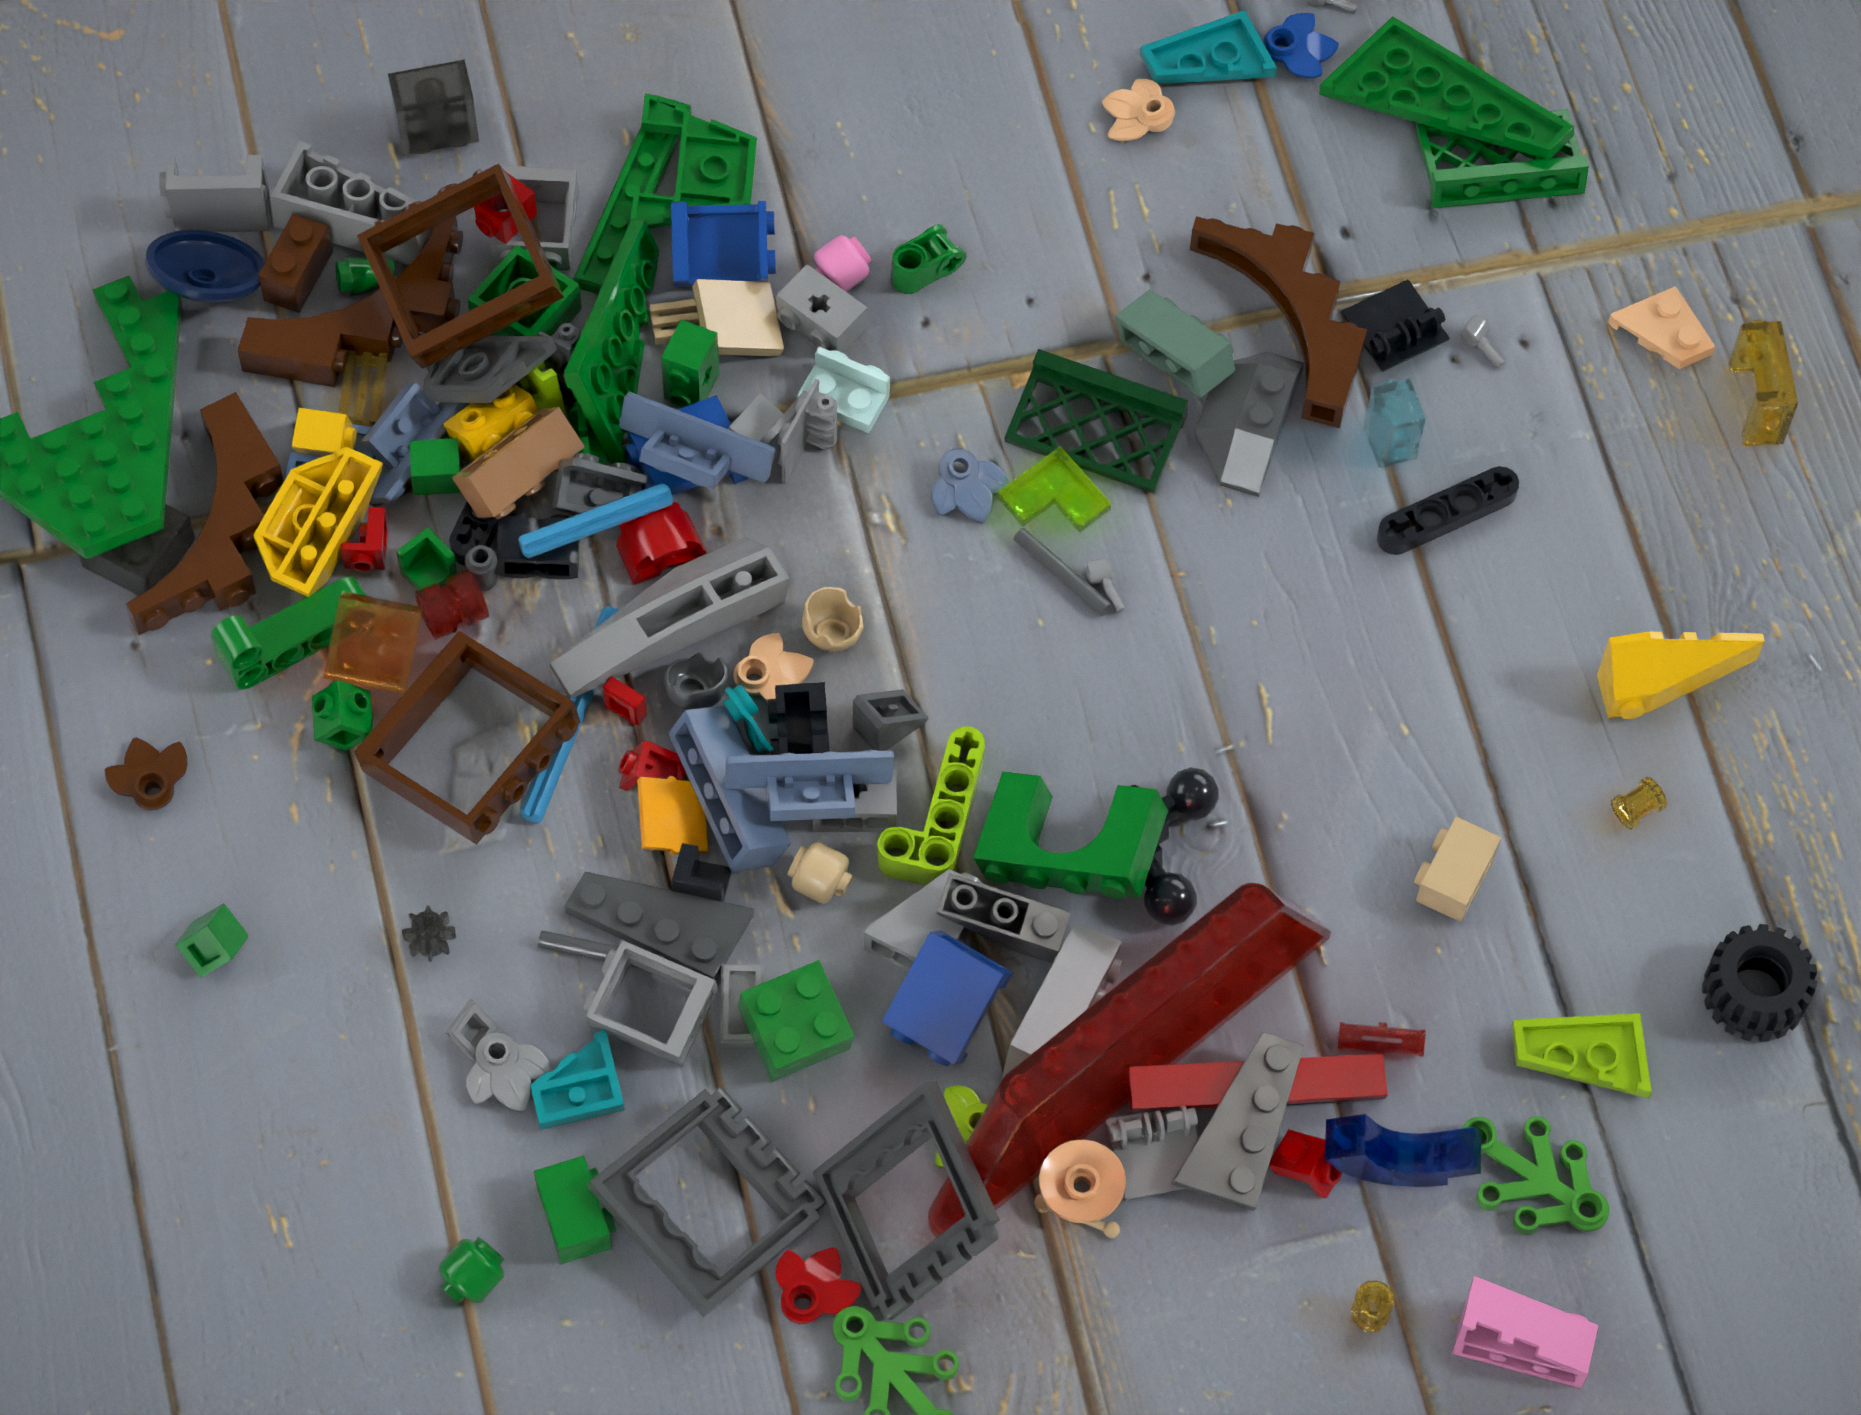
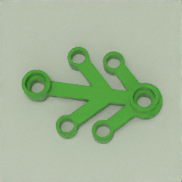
M1540 1116L1531 1117L1527 1120L1523 1129L1524 1139L1532 1145L1536 1165L1496 1139V1127L1489 1119L1473 1117L1466 1121L1460 1135L1463 1148L1473 1155H1488L1524 1179V1181L1503 1184L1493 1181L1483 1183L1479 1187L1476 1196L1477 1204L1483 1210L1494 1211L1501 1206L1502 1202L1550 1196L1562 1205L1537 1210L1532 1206H1522L1516 1211L1513 1218V1227L1519 1234L1532 1235L1540 1226L1568 1222L1576 1229L1584 1232H1593L1605 1225L1610 1212L1609 1204L1601 1193L1591 1188L1585 1163L1587 1149L1583 1143L1577 1140L1567 1141L1562 1146L1559 1154L1561 1164L1565 1168L1570 1169L1573 1189H1571L1558 1179L1549 1141L1551 1126L1545 1118ZM1539 1126L1543 1129L1544 1135L1535 1136L1530 1132L1529 1128ZM1474 1134L1481 1135L1485 1143L1481 1145L1474 1144L1470 1140V1136ZM1576 1150L1581 1158L1571 1160L1567 1157L1566 1151ZM1492 1191L1497 1195L1498 1199L1493 1202L1487 1201L1483 1197V1192ZM1583 1206L1590 1207L1594 1212V1216H1583L1579 1208ZM1528 1215L1532 1217L1534 1224L1525 1226L1520 1222L1519 1217Z
M859 1306L847 1307L836 1315L833 1322V1335L837 1343L844 1347L842 1371L835 1382V1391L841 1400L852 1402L858 1399L862 1393V1380L858 1375L862 1350L874 1364L870 1407L866 1409L864 1415L876 1413L890 1415L887 1409L890 1384L917 1415H953L946 1409H937L906 1373L935 1375L941 1380H950L957 1375L959 1369V1360L954 1352L941 1350L935 1356L887 1352L878 1341H906L912 1347H923L930 1339V1325L925 1319L915 1317L906 1323L876 1321L871 1312ZM852 1321H858L863 1325L861 1331L853 1333L846 1326ZM913 1327H921L924 1329L925 1335L921 1338H913L909 1334V1330ZM947 1359L953 1363L954 1367L949 1371H942L938 1368L937 1364L939 1361ZM845 1381H853L857 1388L855 1391L847 1393L840 1386Z

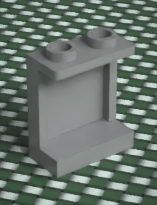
M246 155L245 175L179 176L176 159L167 158L166 172H160L159 190L160 195L165 196L166 218H172L175 231H270V190L262 155Z

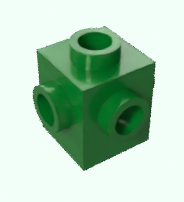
M337 680L312 696L314 741L347 751L364 741L373 730L370 690L355 686L349 681Z

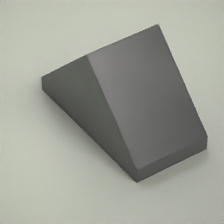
M903 689L857 695L853 700V728L872 750L887 751L928 720L926 714Z

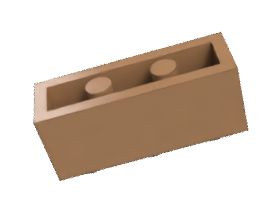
M559 407L542 408L453 476L452 479L478 518L495 517V519H500L515 509L516 505L514 502L522 495L529 496L540 490L546 484L544 478L553 471L558 472L560 461L573 458L585 446Z

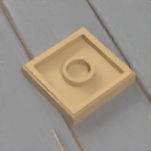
M697 279L692 288L700 327L718 333L719 355L780 357L784 351V345L770 282Z

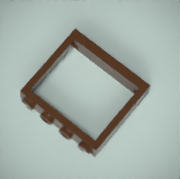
M499 163L485 171L478 169L473 173V177L459 184L454 183L442 187L437 192V195L423 202H413L404 207L402 213L388 220L375 221L376 226L357 235L409 355L422 369L565 298L511 178ZM502 193L539 276L420 335L384 252Z
M458 631L357 747L354 753L364 773L477 845L484 835H488L495 830L501 815L507 808L522 798L527 785L537 773L543 772L549 766L553 754L563 742L569 741L575 735L581 721L572 700L466 634ZM473 668L547 714L550 718L468 815H466L390 766L389 763L470 669Z

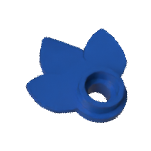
M1313 13L1290 15L1286 18L1283 25L1272 28L1263 39V44L1273 61L1283 63L1290 73L1303 78L1322 76V66L1320 63L1331 58L1339 47V43L1334 39L1313 31L1315 27V16Z

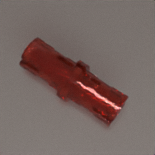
M1340 1022L1338 1049L1373 1051L1376 1054H1383V1057H1385V1053L1411 1054L1423 1057L1426 1030L1387 1027L1386 1022H1379L1378 1026ZM1362 1036L1401 1039V1043L1362 1040Z

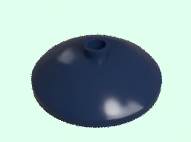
M182 230L162 235L148 246L145 259L148 272L163 288L183 298L201 303L229 302L251 294L261 286L258 275L265 264L260 254L241 240L225 234L204 230Z

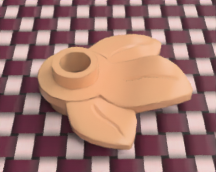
M1136 79L1131 90H1115L1102 100L1106 111L1117 118L1108 133L1109 139L1116 141L1137 140L1148 131H1164L1170 127L1175 115L1173 102L1168 97L1162 96L1161 87L1149 79Z
M780 633L768 634L755 640L751 646L749 656L742 659L736 665L733 674L734 683L736 686L741 684L749 695H760L767 702V699H775V685L801 684L810 674L814 660L799 653L783 651V641ZM751 674H757L761 679L751 681L747 677Z

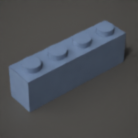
M725 706L685 710L668 734L731 872L773 867L790 846L791 842L788 838L787 830L781 821H770L767 790L765 788L726 789L724 784L726 758L749 754L740 735L738 725L734 722Z

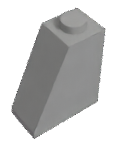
M948 869L868 925L864 932V950L909 971L930 932L941 930L964 943L971 930L936 913L949 873L979 883L982 882L969 873L963 872L959 874Z

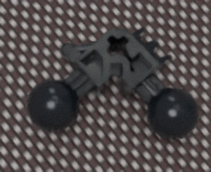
M1192 767L1178 771L1174 775L1166 789V796L1162 798L1168 813L1144 884L1147 888L1144 893V905L1149 916L1159 924L1170 926L1183 923L1192 915L1197 905V893L1191 881L1182 874L1165 872L1162 868V848L1159 844L1169 838L1168 823L1178 817L1194 821L1207 817L1214 810L1219 800V788L1213 776L1203 769Z

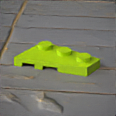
M1640 1013L1513 1020L1511 1030L1516 1066L1643 1098H1650L1652 1090Z

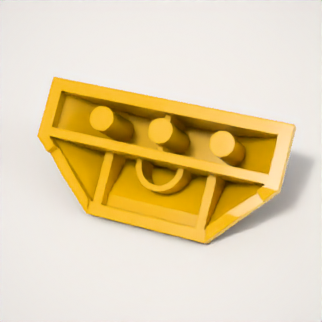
M346 446L336 450L334 454L317 458L290 470L254 533V540L272 581L307 597H310L328 582L342 557L341 544L351 541L365 516L383 467L382 462Z

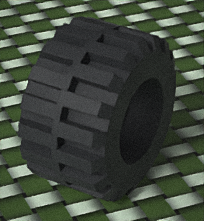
M1759 924L1757 930L1753 931L1751 925L1741 927L1739 934L1732 931L1726 935L1724 942H1719L1705 972L1702 993L1707 994L1704 1000L1706 1009L1715 1010L1711 1018L1716 1024L1722 1021L1727 1024L1726 1032L1733 1036L1736 1030L1743 1033L1741 1038L1743 1040L1751 1041L1753 1036H1758L1760 1042H1767L1772 1034L1779 1039L1786 1036L1788 1029L1793 1031L1799 1025L1816 991L1817 981L1814 979L1817 975L1816 964H1809L1812 954L1808 948L1804 950L1799 948L1802 941L1795 935L1789 939L1784 936L1786 930L1777 927L1776 932L1769 931V925ZM1744 970L1765 972L1778 983L1781 993L1771 997L1756 995L1743 986L1738 973Z

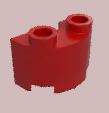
M673 502L672 505L643 517L622 523L619 526L622 533L617 539L616 548L633 585L660 576L661 572L671 565H682L707 554L688 512L682 510L677 502Z

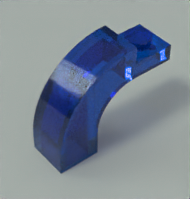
M1367 1114L1326 1119L1325 1161L1344 1174L1368 1182L1407 1187L1448 1185V1178L1481 1174V1132L1475 1127L1434 1133H1404L1380 1126Z

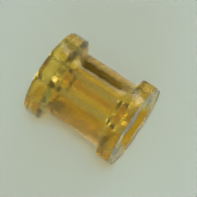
M1650 777L1641 779L1638 783L1639 786L1624 796L1618 794L1611 800L1614 814L1621 824L1630 830L1639 824L1640 819L1654 810L1660 812L1667 807L1664 792Z
M1374 1280L1363 1283L1357 1289L1351 1308V1319L1357 1324L1359 1329L1366 1332H1377L1387 1325L1395 1302L1394 1294L1390 1287L1383 1282ZM1367 1302H1375V1307L1378 1311H1370V1306Z

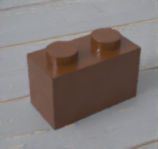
M292 213L258 275L264 301L300 313L333 253L329 227L327 225Z

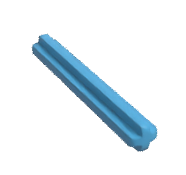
M661 483L524 534L518 539L520 549L524 556L531 558L668 507L673 503L671 491L668 485Z

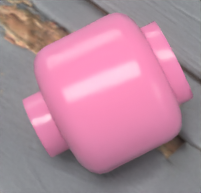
M838 235L814 253V261L817 265L815 270L846 292L869 276L870 269L868 264L872 262V259L855 236L849 239L844 235Z

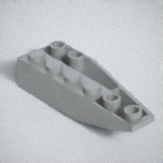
M746 537L741 538L672 569L552 661L550 668L569 699L605 684L611 676L615 679L784 604L789 577L768 546Z

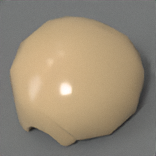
M822 587L811 592L804 603L802 613L803 632L811 643L823 651H844L855 645L863 633L864 625L861 607L853 605L848 600L844 589Z

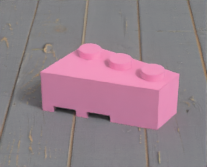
M1474 1276L1463 1305L1452 1354L1582 1388L1588 1375L1598 1325L1589 1322L1584 1316L1564 1312Z

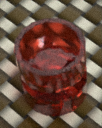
M468 569L448 577L444 587L434 583L414 593L423 620L436 641L457 632L459 623L469 627L489 618V611L483 594L474 576Z

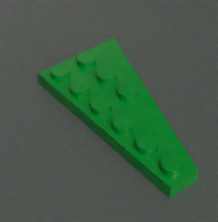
M1393 16L1319 85V95L1548 160L1574 136V126Z
M645 220L630 222L563 374L567 387L575 395L581 407L583 417L590 423L611 464L616 462L626 463L627 460L622 442L624 433L628 431L621 429L619 422L624 397L628 392L637 394L645 346L642 339L639 340L640 328L643 325H648L650 312L646 308L645 297L646 291L654 289L660 251Z

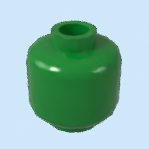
M480 1237L475 1241L462 1239L439 1265V1272L445 1279V1282L440 1287L459 1304L465 1298L473 1303H480L503 1279L504 1270L501 1264L504 1258Z

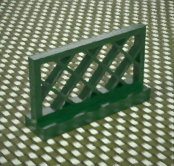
M1038 349L1033 360V369L1004 440L1006 443L1155 494L1180 428H1183L1187 418L1188 400ZM1037 382L1054 387L1058 398L1038 406L1033 396ZM1062 390L1069 392V394L1064 395ZM1080 397L1091 400L1096 411L1075 419L1068 402ZM1030 402L1033 409L1026 412V409ZM1099 403L1104 404V405H1107V406L1101 408V406H1100ZM1062 405L1070 422L1049 430L1042 414ZM1117 410L1127 412L1133 424L1113 432L1105 415ZM1037 416L1044 431L1043 434L1031 439L1017 434L1022 422ZM1137 416H1138V417H1141V418H1144V419L1141 420V421H1139L1138 418H1137ZM1100 418L1107 435L1087 443L1080 426ZM1154 423L1170 427L1167 438L1150 445L1142 429ZM1074 429L1082 446L1068 452L1059 449L1054 437ZM1137 431L1145 448L1124 456L1117 439ZM1048 440L1050 445L1044 444L1042 442ZM1111 442L1119 459L1106 465L1096 462L1091 450ZM1161 450L1159 458L1157 459L1154 452ZM1086 453L1088 459L1080 455ZM1149 455L1155 467L1150 480L1134 475L1129 463ZM1123 466L1125 471L1119 470L1117 468Z

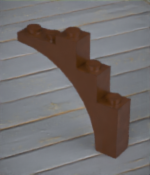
M456 216L434 227L430 238L415 260L396 277L419 332L427 333L459 316L460 299H455L452 283L454 264L451 262L453 255L460 254L463 231L458 230ZM380 289L371 296L345 308L312 317L281 320L247 317L237 351L241 368L244 372L335 387L339 373H345L349 355L391 362L395 347L401 348L403 339Z
M1196 216L1192 228L1190 250L1219 260L1248 277L1269 295L1283 312L1296 335L1305 363L1306 395L1302 419L1340 428L1363 353L1367 329L1359 328L1350 322L1331 320L1337 303L1340 281L1331 279L1325 274L1305 272L1311 254L1314 233L1305 231L1298 226H1286L1276 223L1271 236L1257 229H1244L1225 224L1218 219H1205Z
M236 392L200 409L205 431L215 450L217 460L216 490L210 513L195 544L177 567L154 587L126 603L131 622L138 635L147 631L158 630L165 626L169 620L185 612L197 611L211 599H213L219 611H222L228 607L239 606L246 602L250 596L256 594L252 574L240 553L244 551L250 552L258 548L254 540V533L264 515L254 499L271 495L278 487L282 486L284 479L280 463Z

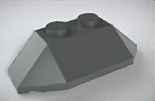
M1270 352L1234 360L1235 372L1209 391L1195 429V435L1215 471V476L1220 486L1259 497L1304 369V362Z

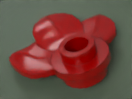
M835 1247L819 1251L810 1256L806 1261L795 1252L787 1249L776 1265V1281L783 1291L780 1300L781 1310L784 1316L793 1323L809 1324L817 1320L821 1314L837 1315L841 1310L851 1307L860 1295L861 1285L859 1283L841 1279V1261L838 1250ZM800 1298H805L810 1301L811 1305L807 1309L801 1310L794 1303Z

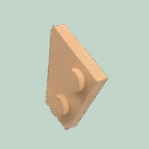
M1676 286L1613 312L1608 320L1612 328L1616 330L1620 327L1624 328L1639 338L1637 342L1639 345L1649 351L1659 353L1663 360L1678 369L1713 355L1716 347Z

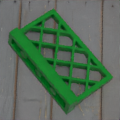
M1568 109L1550 111L1572 124ZM1424 124L1416 125V135L1431 187L1430 201L1432 209L1585 193L1589 165L1586 155L1581 156L1575 132L1574 136L1560 149L1561 152L1570 157L1551 158L1548 160L1510 149L1502 156L1489 149L1492 143L1483 141L1479 144L1460 134ZM1441 135L1450 141L1442 148L1429 141L1428 137ZM1457 145H1460L1472 153L1465 160L1451 153V151ZM1520 153L1532 159V161L1514 162L1512 159ZM1480 156L1494 163L1492 165H1474ZM1442 160L1457 167L1442 170L1436 169Z

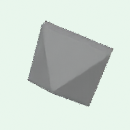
M469 999L445 1033L470 1059L474 1060L476 1046L480 1039L489 1033L495 1032L498 1025L474 1000Z

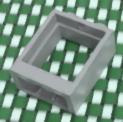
M500 165L508 174L535 192L536 202L565 203L561 243L540 242L551 267L556 270H570L579 193L577 169ZM507 209L499 210V212L507 211ZM490 237L492 266H497L515 245L528 251L524 241L510 240L507 244H504L496 237Z
M622 940L617 951L611 949L604 961L602 973L606 975L599 989L593 987L587 996L583 1011L587 1012L585 1016L587 1022L594 1029L599 1031L606 1029V1033L610 1036L679 1066H683L718 992L716 981ZM631 964L692 990L667 1043L606 1017Z

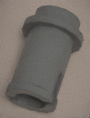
M483 545L475 546L469 550L465 557V565L471 573L472 585L476 584L477 590L488 591L497 583L495 568L498 561L494 550Z

